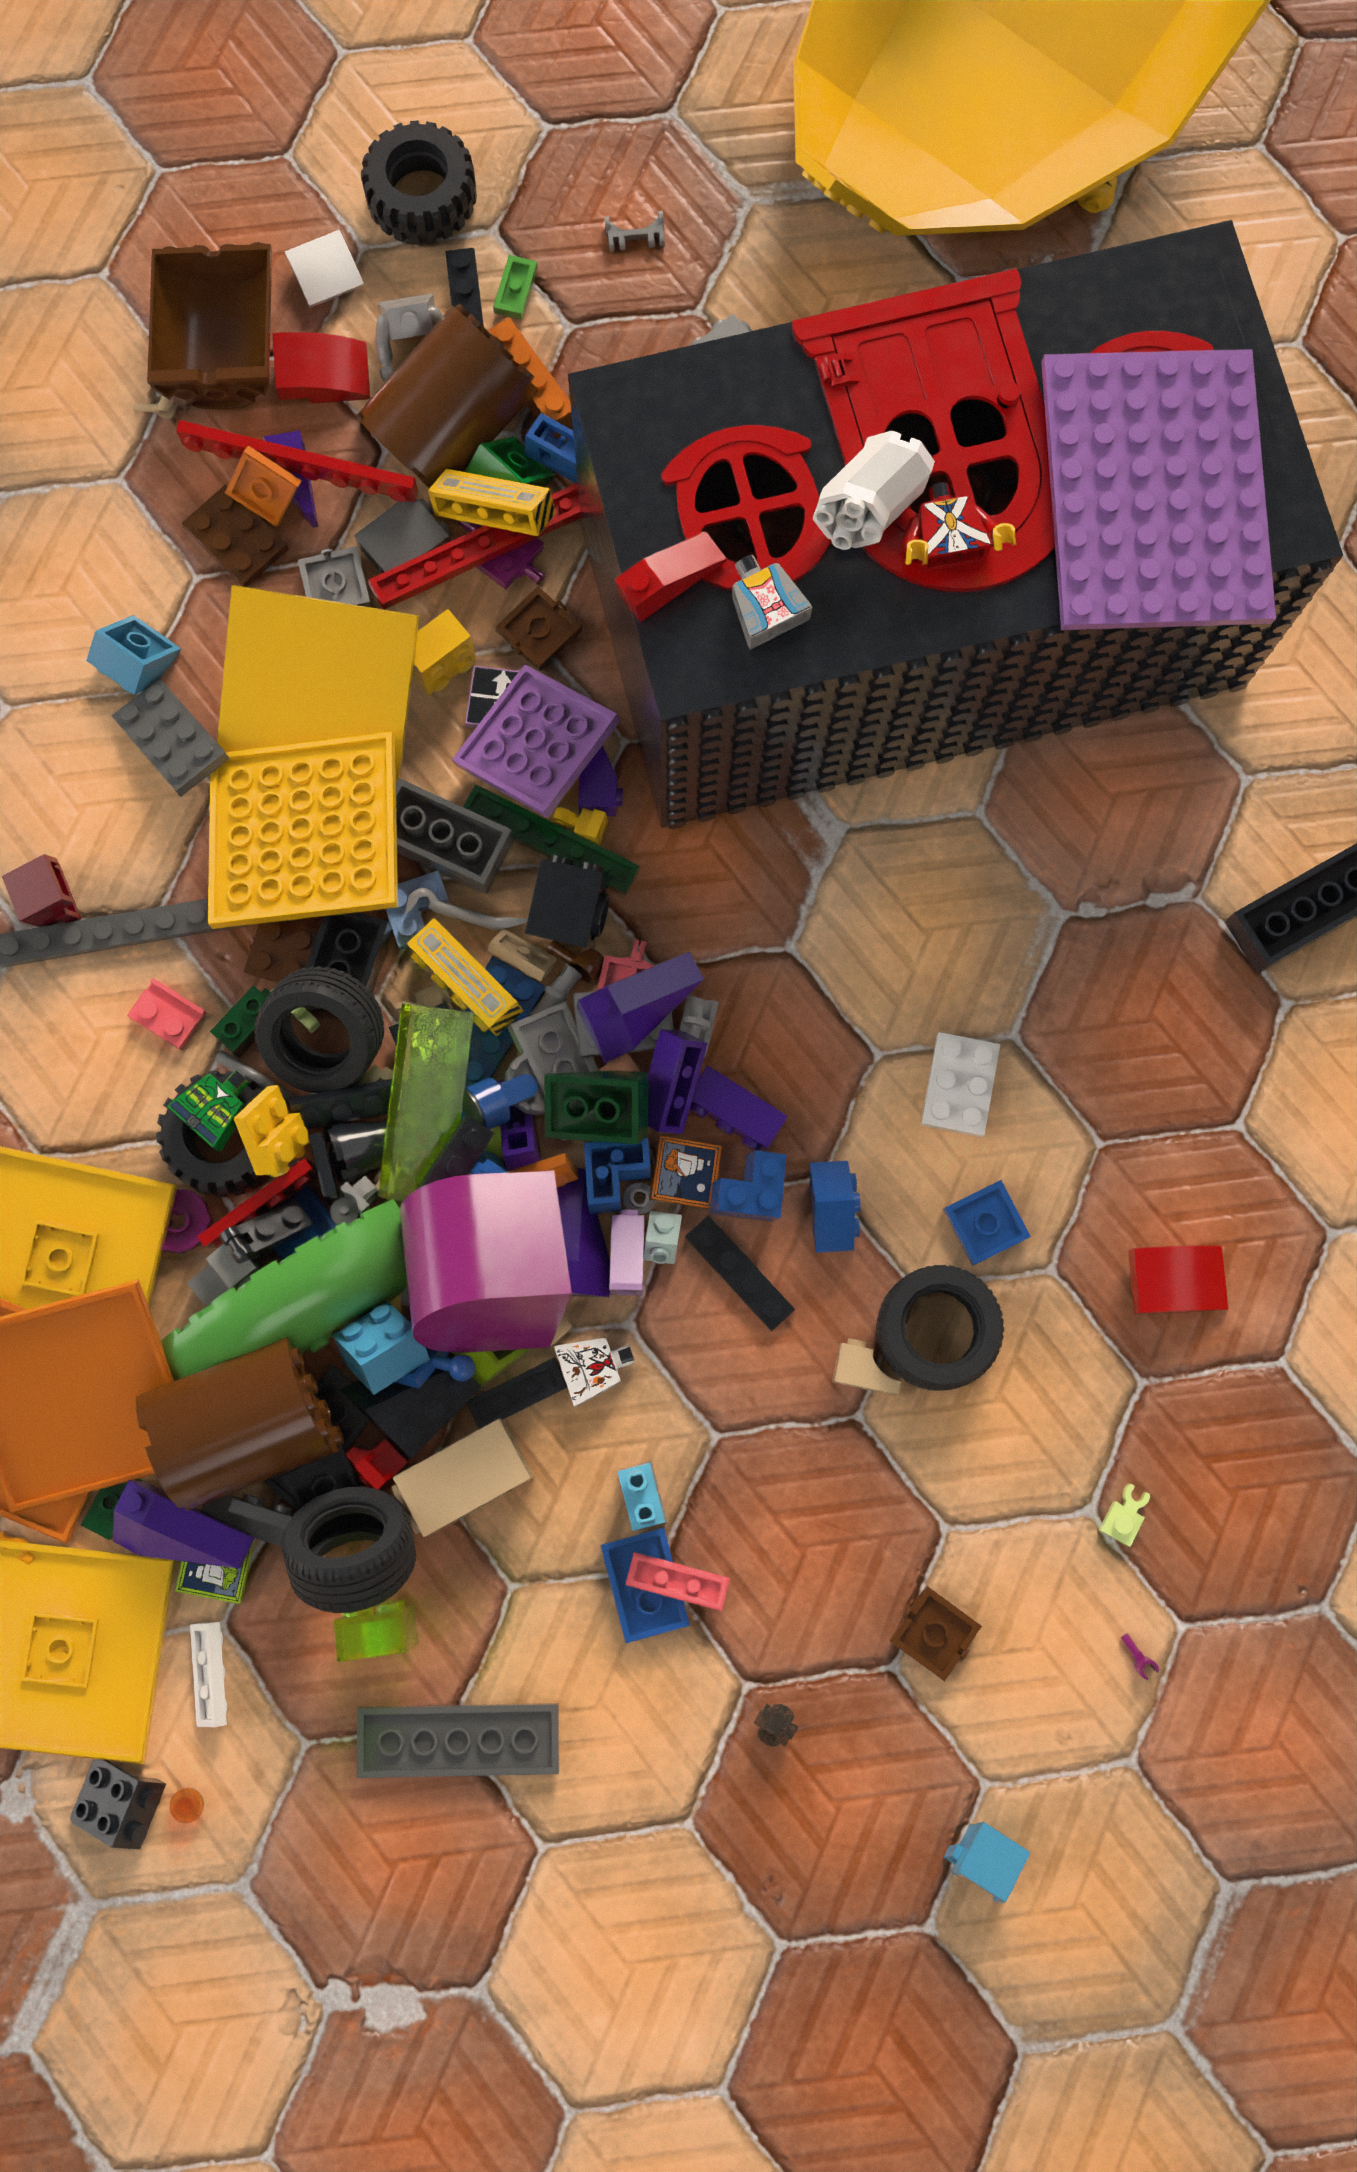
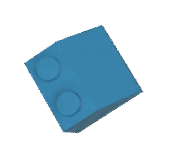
M132 615L96 630L86 661L97 668L100 673L107 675L121 685L124 690L135 695L144 691L162 676L179 655L181 648L135 615Z

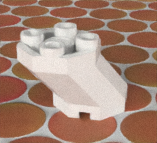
M894 431L868 437L864 448L822 489L812 519L826 538L831 539L832 544L836 548L847 550L851 547L858 548L879 543L883 531L924 492L935 461L920 440L911 438L910 443L900 440L901 434Z

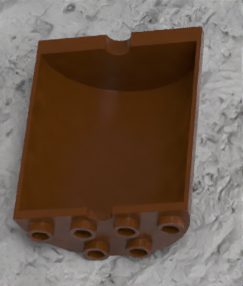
M255 242L251 245L224 244L220 246L218 251H210L208 247L203 245L185 248L167 246L163 249H152L147 382L157 393L169 400L174 396L186 400V406L211 410L245 407L255 403L256 396L260 394L265 396L269 389L271 244Z
M459 304L456 308L452 305L359 411L356 417L408 470H412L430 489L445 469L465 472L479 445L493 441L535 395L538 389L531 382L535 377L522 364L517 368L511 362L514 356L498 339L490 334L462 305Z
M287 1337L258 1350L227 1360L136 1396L139 1428L147 1431L151 1443L150 1446L145 1447L149 1461L165 1493L179 1509L185 1507L186 1511L324 1458L338 1452L340 1445L344 1444V1438L339 1426H333L330 1421L331 1413L326 1401H320L314 1395L318 1392L317 1384L311 1373L306 1375L303 1369V1356L299 1348H293Z

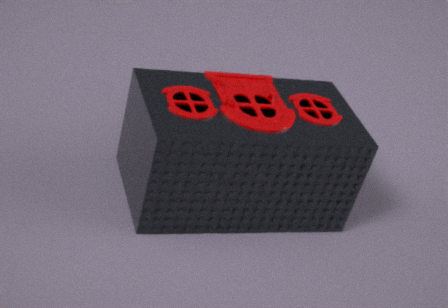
M1232 220L1030 267L968 279L568 374L581 528L661 828L668 826L669 829H677L685 826L688 821L698 819L700 822L714 819L717 814L728 812V814H738L745 811L746 807L753 805L767 807L774 804L776 800L786 797L789 800H795L804 797L807 792L818 790L819 793L833 790L836 787L835 785L843 783L857 785L864 782L865 778L876 775L877 778H885L893 775L897 770L906 768L907 771H914L922 768L925 763L936 761L937 764H942L953 760L954 756L966 754L967 757L975 756L982 753L984 749L991 747L1004 749L1011 746L1013 742L1023 739L1025 742H1033L1042 738L1044 734L1054 732V735H1061L1071 731L1073 727L1083 725L1084 728H1090L1100 724L1101 720L1112 718L1113 721H1118L1138 711L1147 714L1158 710L1163 705L1171 704V706L1175 707L1187 703L1191 698L1200 696V699H1208L1216 696L1220 691L1229 689L1230 692H1237L1243 690L1248 686L1250 680L1256 675V672L1274 651L1279 641L1283 639L1288 629L1293 626L1294 621L1302 614L1303 609L1313 599L1314 594L1323 586V582L1334 571L1335 566L1343 557V552ZM1252 349L1276 619L1272 624L1061 630L1041 364L1044 354ZM889 431L900 433V440L910 443L911 438L920 440L935 461L930 476L937 474L945 475L949 479L953 496L968 495L972 498L974 505H976L967 476V469L969 467L1007 458L1013 460L1018 468V484L1012 501L1003 512L997 515H990L999 524L1008 523L1014 526L1016 545L1012 546L1011 543L1004 542L1002 543V550L996 551L994 543L991 542L992 545L987 559L983 562L920 573L919 559H912L911 564L906 565V552L902 540L911 518L917 516L909 506L883 531L879 543L858 548L851 547L847 550L836 548L832 544L831 539L826 538L812 518L822 489L864 448L867 438ZM797 505L801 506L804 510V525L799 539L784 556L779 558L771 557L767 549L759 516L770 511ZM743 519L747 523L757 558L756 561L761 570L774 563H778L812 606L810 620L750 650L732 599V585L742 580L735 568V562L727 559L724 564L642 622L638 621L620 597L614 579L642 559L701 534L702 530L707 526Z

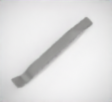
M427 888L416 889L409 895L404 913L407 914L420 897H426L429 900L428 907L435 913L493 930L510 928L527 923L528 920L526 918H496L441 902L435 893Z

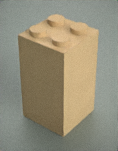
M498 1419L394 1476L393 1479L396 1485L392 1486V1490L397 1500L401 1504H406L411 1514L408 1517L415 1534L421 1533L424 1538L532 1480L534 1476L505 1421Z

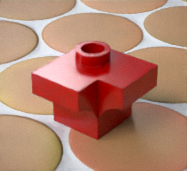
M386 1438L372 1450H365L360 1446H354L346 1454L355 1465L354 1467L361 1473L359 1475L361 1481L368 1488L384 1490L394 1480L393 1477L400 1474L411 1463Z

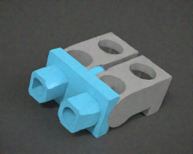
M652 1461L620 1469L618 1476L632 1531L666 1523L667 1518L661 1495L657 1493L659 1487Z

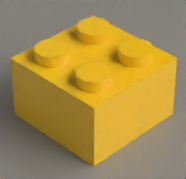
M449 609L417 631L412 676L427 695L434 691L439 692L449 684L451 678L458 673L463 674L467 672L476 660L470 634Z

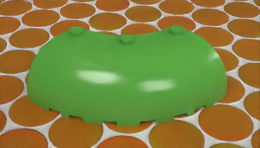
M392 1199L361 1213V1218L348 1225L343 1222L322 1237L318 1238L317 1236L294 1249L296 1253L288 1256L279 1264L276 1260L252 1274L250 1276L252 1280L243 1284L237 1291L235 1288L229 1289L214 1299L212 1305L188 1318L190 1323L185 1325L181 1331L177 1328L170 1332L161 1342L174 1380H179L227 1360L258 1350L286 1337L293 1348H299L302 1355L309 1350L312 1353L317 1352L330 1343L328 1338L343 1329L347 1324L368 1314L375 1307L383 1305L387 1301H393L408 1285L400 1208L395 1200Z

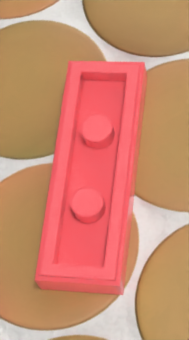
M634 1552L625 1585L722 1611L730 1578Z

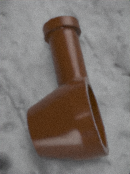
M553 940L549 944L547 952L555 955L582 975L580 979L589 984H593L597 980L604 961L601 953L589 948L576 955L562 946L559 941Z

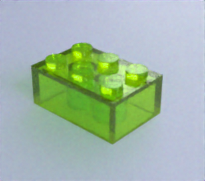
M405 1599L386 1601L376 1606V1609L373 1610L371 1607L353 1613H342V1616L333 1620L337 1662L406 1653L418 1645L414 1604L405 1605Z

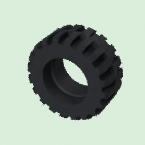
M418 120L410 121L409 125L404 126L402 123L396 124L390 132L387 129L379 135V141L374 140L368 147L369 153L364 155L362 161L361 180L371 217L376 224L380 225L383 232L390 236L394 233V238L401 242H405L407 239L411 241V244L421 245L423 241H428V244L437 243V239L442 237L446 240L453 236V230L460 231L465 226V219L468 220L474 211L473 205L476 204V181L470 152L464 147V142L459 136H452V131L444 126H441L439 129L436 123L426 121V124H419ZM414 171H431L445 179L439 188L423 196L405 195L394 188L402 177Z
M218 1070L208 1071V1074L215 1077L221 1084L233 1073L227 1071L225 1074H221ZM199 1074L191 1077V1084L188 1086L181 1083L174 1089L178 1094L173 1100L203 1077ZM245 1076L244 1078L250 1084L237 1098L247 1106L264 1089L254 1080ZM169 1097L163 1104L167 1111L165 1115L159 1114L157 1124L161 1126V1132L156 1133L157 1143L162 1146V1149L159 1151L161 1158L169 1165L168 1169L174 1176L199 1192L207 1195L210 1193L217 1197H226L227 1194L231 1193L235 1196L245 1193L246 1188L251 1187L255 1189L262 1184L260 1180L265 1175L255 1174L245 1147L236 1157L226 1162L213 1163L202 1158L195 1148V1131L167 1107L173 1101Z

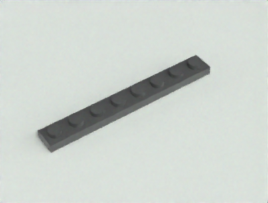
M207 898L0 934V968L248 925L212 929L208 924Z

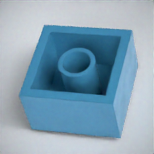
M389 1301L375 1307L368 1314L347 1324L343 1329L332 1335L345 1365L373 1395L430 1360L426 1348L414 1339L412 1324Z

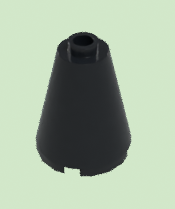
M404 1120L343 1123L324 1126L326 1143L332 1142L329 1145L330 1160L341 1186L346 1182L351 1185L412 1150V1143L416 1142L412 1125H406Z

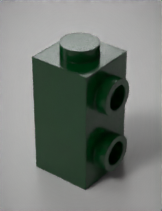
M253 985L210 1031L238 1058L256 1041L254 1031L256 1017L264 1001L271 993L266 988L261 992Z

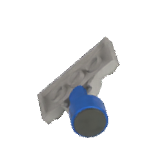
M565 1001L514 1022L507 1027L520 1056L511 1062L505 1072L503 1083L498 1084L493 1078H487L463 1089L461 1102L466 1115L491 1130L509 1122V1107L513 1105L527 1114H545L544 1075L546 1073L599 1071L593 1057L580 1058L577 1024Z

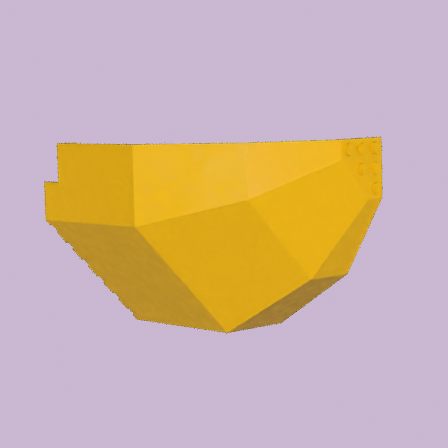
M813 0L794 59L796 163L804 169L801 175L824 192V195L835 203L842 204L859 219H862L863 215L869 217L871 220L868 224L881 234H884L886 230L895 236L1024 230L1172 145L1271 0Z

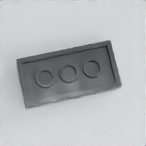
M160 678L111 715L180 797L230 759Z

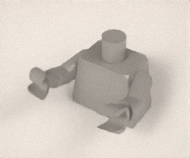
M433 293L378 302L380 316L377 318L376 348L379 363H382L383 368H380V375L384 382L394 373L391 367L393 355L389 339L397 340L426 335L443 317L440 309L435 305Z

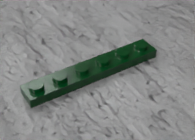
M476 784L463 805V808L511 829L514 841L549 858L551 855L569 858L574 861L573 866L581 867L582 862L604 867L603 873L611 876L609 888L625 896L640 870L639 865Z

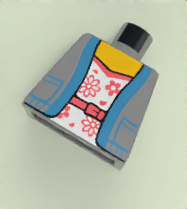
M749 555L735 564V568L742 580L732 585V599L750 650L810 620L812 611L810 602L778 563H774L761 570L754 555Z

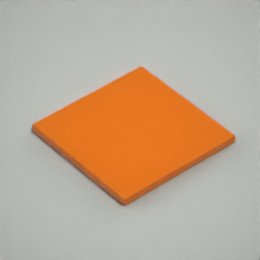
M139 1279L0 1317V1488L10 1513L155 1474L145 1447L151 1445L148 1433L140 1429L138 1424L136 1396L175 1380L168 1365L162 1342Z

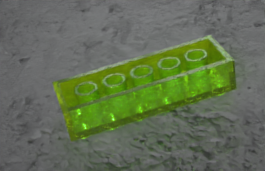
M402 1004L378 1196L387 1200L404 1201L408 1195L417 1189L461 1122L474 1012Z

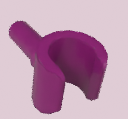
M1128 1633L1124 1634L1121 1639L1135 1659V1671L1141 1677L1148 1680L1147 1676L1143 1673L1144 1666L1150 1664L1153 1670L1158 1673L1159 1667L1157 1663L1139 1651Z

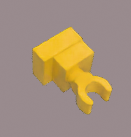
M557 806L553 817L556 819L555 824L563 827H575V834L599 846L608 825L606 812L597 809L591 811L583 808L580 816L565 808Z

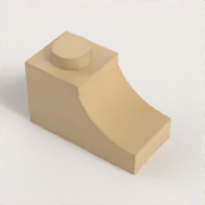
M848 1338L847 1344H839L832 1383L894 1396L899 1395L901 1382L888 1377L878 1368L873 1359L874 1349L866 1348L867 1342Z

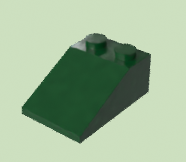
M615 1070L546 1073L544 1075L545 1138L639 1144L648 1135V1072Z

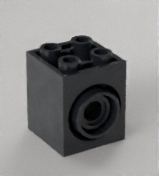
M551 855L550 860L541 859L525 934L595 949L597 937H600L603 932L608 914L610 897L607 892L611 876L603 873L604 867L592 863L582 862L581 867L573 866V860L561 856Z

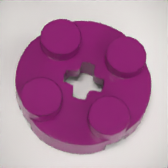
M177 1189L162 1250L183 1254L202 1244L197 1236L211 1226L212 1216L206 1202L192 1191ZM184 1213L185 1225L182 1228L176 1227L173 1229L171 1227L173 1224L172 1215L180 1216Z

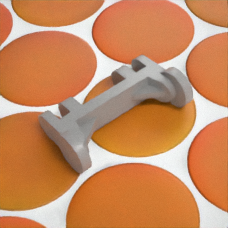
M658 211V217L655 218V221L647 228L622 230L609 221V216L604 217L610 252H614V242H619L620 251H626L625 241L648 239L649 248H655L654 238H659L660 247L665 246L663 211Z

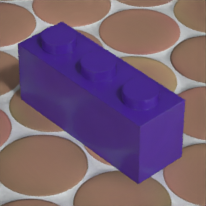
M660 1029L648 1073V1126L658 1132L683 1134L706 1052L707 1042L684 1031Z
M708 1065L698 1078L690 1106V1111L697 1116L705 1118L707 1115L717 1121L715 1126L728 1135L734 1132L742 1137V1143L753 1151L761 1149L767 1152L788 1117Z

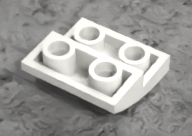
M340 230L285 251L309 308L364 286Z

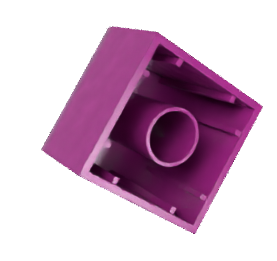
M554 1171L455 1176L427 1184L408 1195L401 1204L400 1218L414 1339L424 1347L454 1353L550 1347L572 1295Z

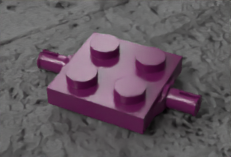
M464 521L458 522V525L469 533L484 526ZM537 538L476 568L505 590L523 575H526L539 585L544 580L545 574L532 564L534 559L544 549V542Z

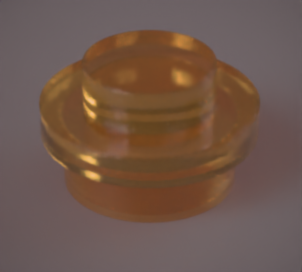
M180 1789L171 1798L170 1813L180 1823H191L202 1814L204 1799L196 1789Z

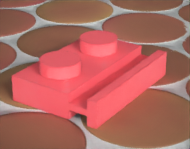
M152 978L151 984L147 990L143 991L127 1016L182 1051L207 1012Z

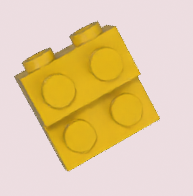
M278 1085L267 1086L233 1118L256 1175L281 1176L289 1171L288 1163L291 1160L298 1159L306 1153L304 1147L310 1142L308 1131L304 1126L300 1113L288 1112L286 1102Z

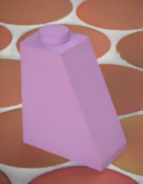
M620 1210L619 1215H612L609 1284L611 1295L643 1296L645 1218L643 1215H638V1210Z

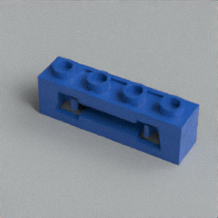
M540 413L526 434L524 455L570 481L577 483L573 430ZM554 431L558 432L562 436L559 439L556 438ZM564 436H566L567 438H569L567 443H565V437H564Z

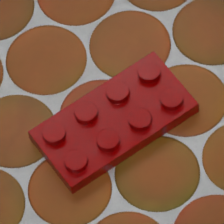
M305 1158L291 1167L287 1173L273 1180L198 1235V1239L204 1247L219 1248L223 1245L219 1235L231 1226H239L260 1216L267 1208L275 1209L289 1200L287 1194L293 1189L301 1191L315 1181L312 1175L317 1173V1169L311 1161Z

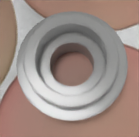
M644 1183L630 1185L623 1197L626 1209L638 1210V1215L648 1213L655 1203V1200H649L651 1187ZM636 1193H642L646 1200L644 1203L638 1204L634 1201L633 1196Z

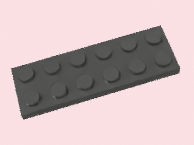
M559 1703L376 1706L357 1708V1778L559 1774Z

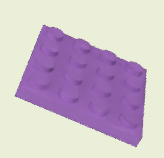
M524 664L453 757L452 761L460 769L548 818L621 719L612 710Z

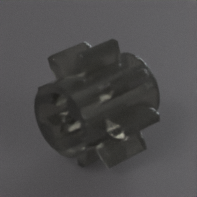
M766 1704L754 1721V1724L760 1727L758 1730L760 1740L772 1747H776L780 1743L786 1746L798 1729V1726L792 1723L794 1720L793 1712L783 1704H774L772 1707Z

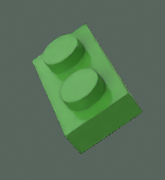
M508 255L493 305L495 314L523 320L538 269L537 261Z

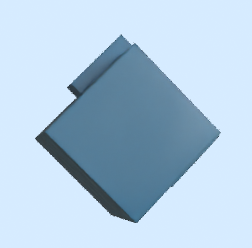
M985 1822L970 1824L960 1844L949 1845L943 1858L955 1865L952 1870L953 1874L969 1879L993 1895V1900L997 1903H1006L1031 1852Z

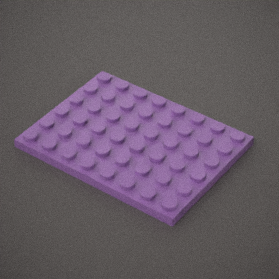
M1252 349L1044 354L1041 364L1061 630L1272 624L1276 619Z

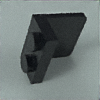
M94 1759L71 1813L70 1820L74 1825L111 1848L141 1849L166 1783L157 1778L133 1776L108 1760Z

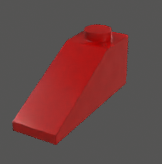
M703 532L642 559L614 580L620 597L638 621L642 622L724 564L727 559L708 533Z

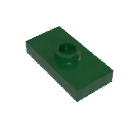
M139 1478V1479H136L135 1481H144V1480L141 1479V1478ZM128 1482L100 1489L81 1526L108 1540H112L114 1509Z

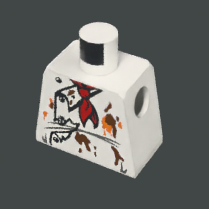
M607 1338L554 1347L574 1407L621 1383L617 1369L635 1363L629 1345L611 1351Z

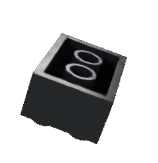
M360 912L324 916L307 968L320 966L343 971L362 982L372 993L393 932L389 921Z

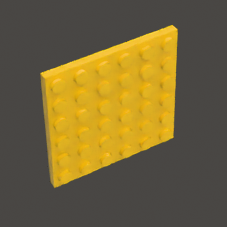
M392 732L225 752L230 759L210 774L208 924L212 929L398 908L395 737Z

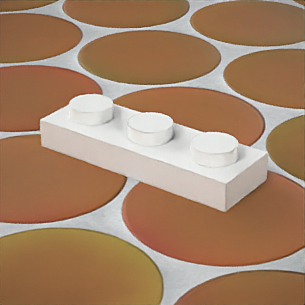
M220 1622L191 1624L197 1727L227 1725L226 1714L228 1706L224 1690L225 1668L222 1660L223 1635L220 1631Z

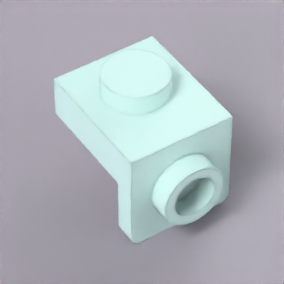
M650 1211L644 1260L659 1264H675L682 1215Z

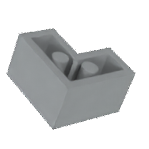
M223 1244L206 1258L209 1265L188 1281L187 1284L202 1303L208 1307L212 1305L214 1299L229 1289L235 1288L237 1291L243 1284L252 1280L250 1276L263 1268L254 1257L238 1264L232 1257L233 1251L230 1246Z

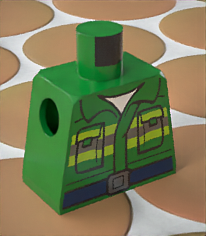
M236 1070L223 1084L211 1074H208L173 1100L167 1107L210 1146L220 1152L237 1127L233 1118L246 1107L237 1096L250 1082Z

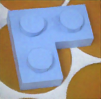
M439 871L398 884V908L386 909L400 950L409 948L407 943L425 927L420 912L430 909L428 907L429 900L426 897H420L414 907L407 914H404L408 897L414 890L419 888L430 889L435 893L439 901L449 902Z

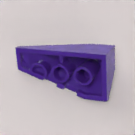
M687 952L579 999L576 1008L606 1064L633 1051L704 978L690 952Z
M577 1168L578 1180L557 1187L572 1291L571 1296L610 1298L609 1255L598 1215L589 1213L585 1169Z
M129 1480L114 1509L113 1542L140 1556L241 1568L255 1537L198 1508L186 1511L185 1507L179 1509L170 1500L165 1491L146 1481Z

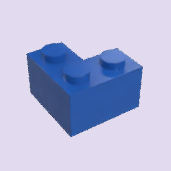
M644 1138L639 1144L584 1142L589 1213L619 1212L621 1210L619 1181L651 1179L648 1138Z
M757 1150L747 1154L744 1181L720 1178L712 1182L709 1214L770 1222L780 1219L787 1154Z
M848 1161L810 1163V1194L813 1206V1238L816 1253L854 1251V1238L860 1237L859 1218H855V1212L861 1211L860 1194L854 1193L857 1192L856 1173H850Z

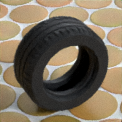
M320 966L298 969L295 972L289 973L288 976L286 975L277 983L257 1014L254 1031L259 1054L267 1067L278 1078L294 1088L310 1093H321L351 1087L366 1074L382 1045L385 1031L381 1008L378 1006L377 1000L374 999V995L370 993V990L362 982L343 971ZM315 1006L328 1010L337 1016L347 1028L351 1042L350 1048L341 1053L333 1054L312 1050L303 1044L294 1033L290 1021L291 1011L298 1007Z
M933 1265L917 1269L903 1277L891 1288L879 1309L876 1333L883 1358L900 1378L902 1377L904 1381L918 1388L944 1391L968 1385L986 1373L992 1366V1363L995 1362L1000 1352L999 1349L1002 1347L1004 1319H1002L1003 1314L1000 1310V1304L997 1303V1298L993 1295L992 1290L987 1288L988 1285L983 1283L980 1278H976V1275L969 1273L967 1270H961L962 1268L950 1265ZM943 1293L955 1297L966 1307L972 1318L974 1335L970 1348L961 1359L953 1363L936 1364L924 1360L913 1351L906 1338L905 1320L908 1310L917 1298L925 1294Z
M346 1487L317 1496L294 1514L282 1536V1553L294 1593L304 1603L325 1612L353 1613L381 1604L398 1592L406 1583L415 1567L416 1550L406 1509L393 1496L375 1488ZM365 1540L376 1542L366 1550L348 1557H322L333 1548L349 1542Z

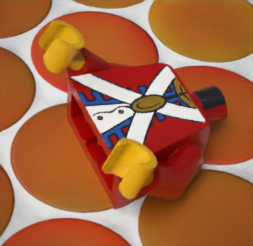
M944 482L934 484L928 488L930 501L920 505L918 515L911 518L902 540L906 552V565H910L912 559H919L920 573L986 561L992 545L991 542L994 543L996 551L1002 550V543L1004 542L1011 543L1012 546L1016 545L1015 528L1013 525L997 523L981 507L974 505L972 498L968 495L951 497L949 486Z

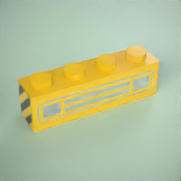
M445 469L428 490L435 516L539 536L556 514L550 488L451 469Z
M435 918L407 943L414 952L410 958L422 970L428 967L434 973L430 978L442 991L448 987L454 993L451 1000L463 1012L468 1008L475 1015L471 1020L483 1033L489 1029L497 1037L524 1011L519 1003Z

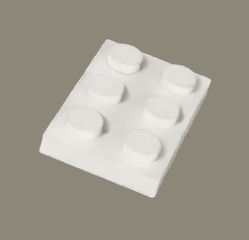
M938 1032L921 1119L922 1126L977 1137L984 1136L1000 1044Z

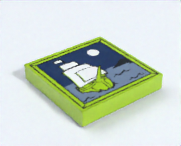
M256 1538L241 1568L182 1561L175 1592L241 1604Z

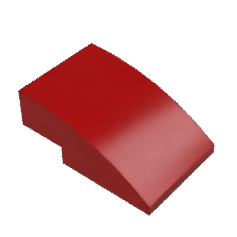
M272 333L275 388L280 400L310 398L311 404L371 399L367 342L324 333Z
M1222 1246L1133 1248L1128 1251L1134 1315L1229 1310Z

